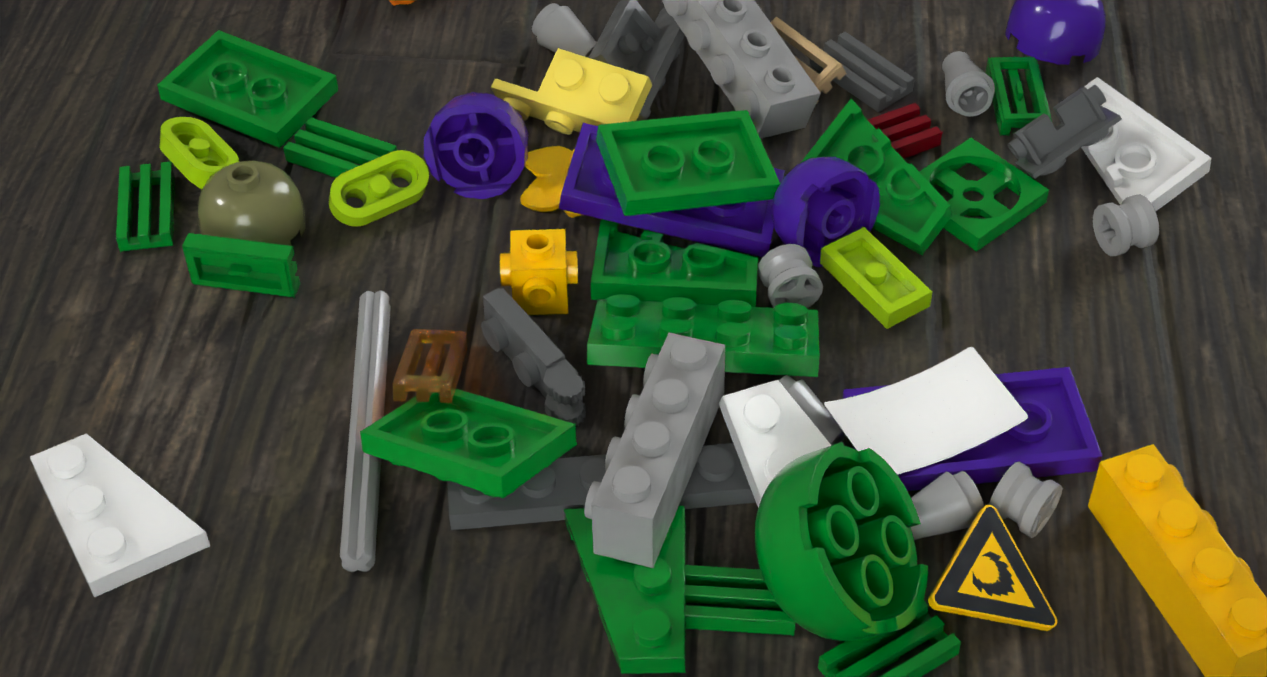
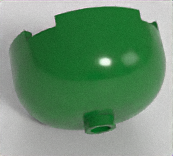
M843 442L805 454L781 469L767 486L761 498L755 522L757 560L771 595L781 609L802 628L818 636L838 641L862 640L897 631L909 625L917 616L927 589L928 565H917L916 547L911 530L912 526L921 524L916 508L898 475L872 449L867 448L857 451L844 446Z

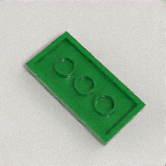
M618 294L607 299L597 300L587 342V365L645 368L648 358L652 353L659 355L668 333H674L724 344L725 372L818 377L820 358L818 310H808L801 304L781 303L774 308L752 307L749 303L740 300H726L718 305L696 304L693 300L684 297H672L665 299L663 302L640 301L639 298L627 294Z

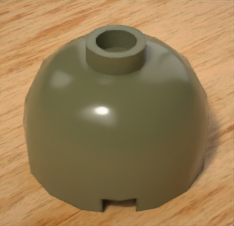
M253 160L236 162L223 167L210 176L199 196L198 222L202 235L291 246L290 240L299 231L302 237L306 229L305 210L298 188L289 175L271 163Z

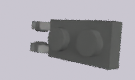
M497 288L484 295L485 321L481 323V328L488 344L497 352L502 350L510 358L517 376L527 387L534 385L546 398L544 405L545 413L548 416L579 426V423L583 422V418L586 417L585 403H583L585 381H582V376H578V372L565 359L562 351L504 288Z

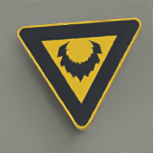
M985 505L978 512L928 597L930 607L942 612L1044 631L1051 630L1057 625V617L997 509L992 505Z

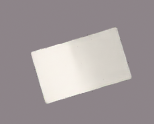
M969 347L955 356L895 384L869 393L824 403L857 451L867 448L872 449L892 467L897 475L958 455L1008 431L1028 418L1027 413L973 347Z

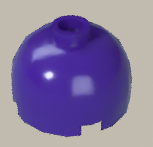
M1015 0L1008 18L1005 36L1009 40L1011 35L1018 39L1016 48L1019 51L1040 61L1069 65L1072 56L1085 55L1083 63L1089 62L1099 54L1104 38L1106 22L1104 6L1101 0Z
M467 93L454 97L435 114L424 137V158L435 179L439 183L443 179L448 185L454 187V193L465 198L487 199L503 194L518 179L528 159V131L522 116L507 101L492 94Z
M837 157L810 158L796 165L783 178L775 192L771 207L775 231L785 245L796 244L804 247L811 258L812 265L823 267L820 264L822 247L863 227L869 232L871 231L880 207L879 188L876 182L868 178L865 171Z

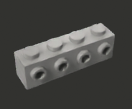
M662 0L667 13L674 18L687 37L689 45L702 59L710 71L714 82L721 87L734 106L735 111L748 110L760 139L806 127L821 93L755 0Z
M668 333L659 355L652 353L649 356L644 371L643 391L641 395L633 394L631 396L625 414V431L621 438L615 436L612 438L605 459L606 473L602 482H592L586 497L584 514L586 518L592 519L594 554L654 568L719 408V402L722 396H724V344Z

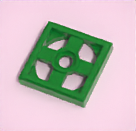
M969 138L919 171L932 186L937 184L952 195V199L947 201L951 205L952 217L943 228L976 252L1047 202L1049 189L973 138ZM967 163H971L987 175L978 181L966 180L955 171ZM1006 187L1019 195V201L1011 210L994 199V196ZM968 191L979 192L983 199L980 201H969L963 194ZM964 216H983L984 219L968 218Z

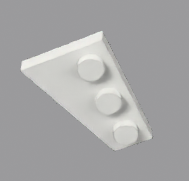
M1097 77L1084 86L1087 89L1093 85L1098 86L1106 98V102L1101 106L1119 114L1122 120L1109 128V133L1104 139L1096 144L1081 147L1120 205L1126 197L1141 194L1151 202L1155 211H1157L1209 172L1211 157Z
M779 380L724 395L719 402L721 412L758 507L767 486L781 469L798 457L831 446Z
M88 434L81 435L30 456L36 474L94 597L210 547L206 531Z

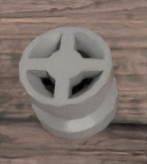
M1141 194L1126 197L1121 205H1116L1113 202L1099 205L1094 210L1093 229L1100 247L1109 256L1124 254L1133 245L1138 248L1151 246L1158 239L1159 222L1157 213L1151 202Z
M786 244L778 246L764 255L758 264L759 277L764 286L768 288V297L773 307L781 303H797L808 308L822 294L823 284L817 272L812 269V261L807 250L800 245Z
M1015 462L998 483L989 505L997 509L1002 519L1009 518L1018 523L1020 532L1033 538L1050 519L1059 502L1063 488L1051 479L1043 482L1032 476L1030 467L1021 462Z

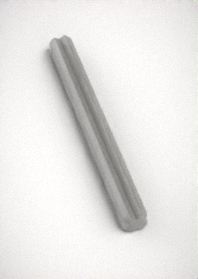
M382 290L376 293L366 291L359 300L340 546L342 567L349 572L357 570L367 572L375 564L381 458L363 453L360 431L384 417L391 306L388 294Z

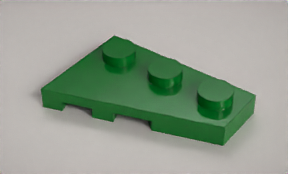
M852 99L849 100L801 161L802 163L810 158L837 157L865 171L868 178L876 182L880 195V207L873 229L920 255L925 253L952 217L951 205L912 163L908 164L892 147L890 139L879 128L875 129L863 116L862 109Z
M601 219L591 277V300L607 299L613 295L627 294L639 298L640 301L663 302L667 298L684 297L693 300L696 304L718 305L726 300H740L749 303L752 307H756L758 258L700 243L689 245L687 248H681L663 243V234L644 230L641 237L618 232V223Z
M678 506L654 568L594 554L592 519L585 517V508L564 509L568 532L578 551L581 567L597 602L599 615L621 674L686 673L685 506Z

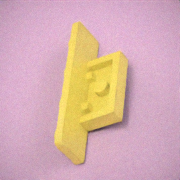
M558 48L538 92L499 79H494L491 90L496 97L507 101L522 116L523 120H527L531 116L543 120L548 127L559 133L570 135L573 130L580 132L583 123L598 126L601 124L637 121L652 83L648 76Z

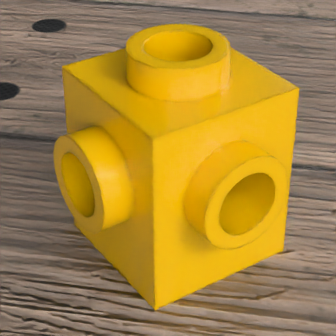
M565 229L510 231V253H500L501 286L512 287V298L528 315L568 314V284H578L577 251H566Z

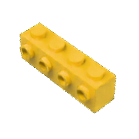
M1154 444L1101 461L1088 508L1205 677H1267V597L1254 581L1248 564L1242 558L1236 557L1219 534L1214 518L1209 512L1200 508L1186 489L1177 468L1166 462Z

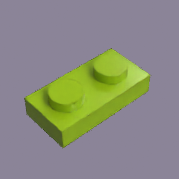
M865 227L821 248L820 264L886 329L930 307L933 291Z

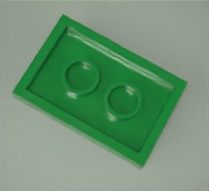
M220 30L214 33L157 84L162 101L278 148L290 139L338 91L336 75Z
M748 110L598 125L596 142L624 216L774 199L775 192L780 185Z
M439 383L434 384L360 431L363 453L388 460L393 465L406 466L433 475L442 481H451L479 490L487 496L505 498L513 493L518 487L577 445L574 423Z

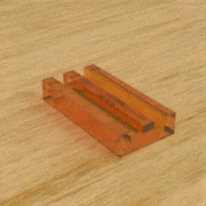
M411 330L393 380V400L405 401L408 391H416L417 402H429L431 392H440V403H452L467 352V332L455 330ZM423 343H432L422 376H414L423 350ZM445 344H451L442 374L437 376L445 351Z

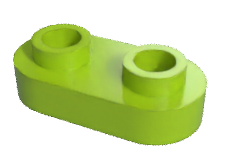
M174 117L166 120L161 125L160 150L191 183L201 190L210 176L223 167L239 162L238 155L207 123L199 119Z
M397 150L340 174L333 181L329 195V208L338 221L349 226L358 227L374 222L421 199L429 179L427 165L415 153ZM403 178L409 183V186L398 187L392 180ZM358 198L364 205L354 208L349 206L346 200Z

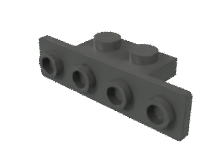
M621 0L617 3L589 58L649 77L652 87L637 118V121L646 120L651 113L650 106L657 92L666 82L665 75L671 63L680 53L679 47L685 35L674 18L667 13L665 7L659 12L654 22L637 0Z

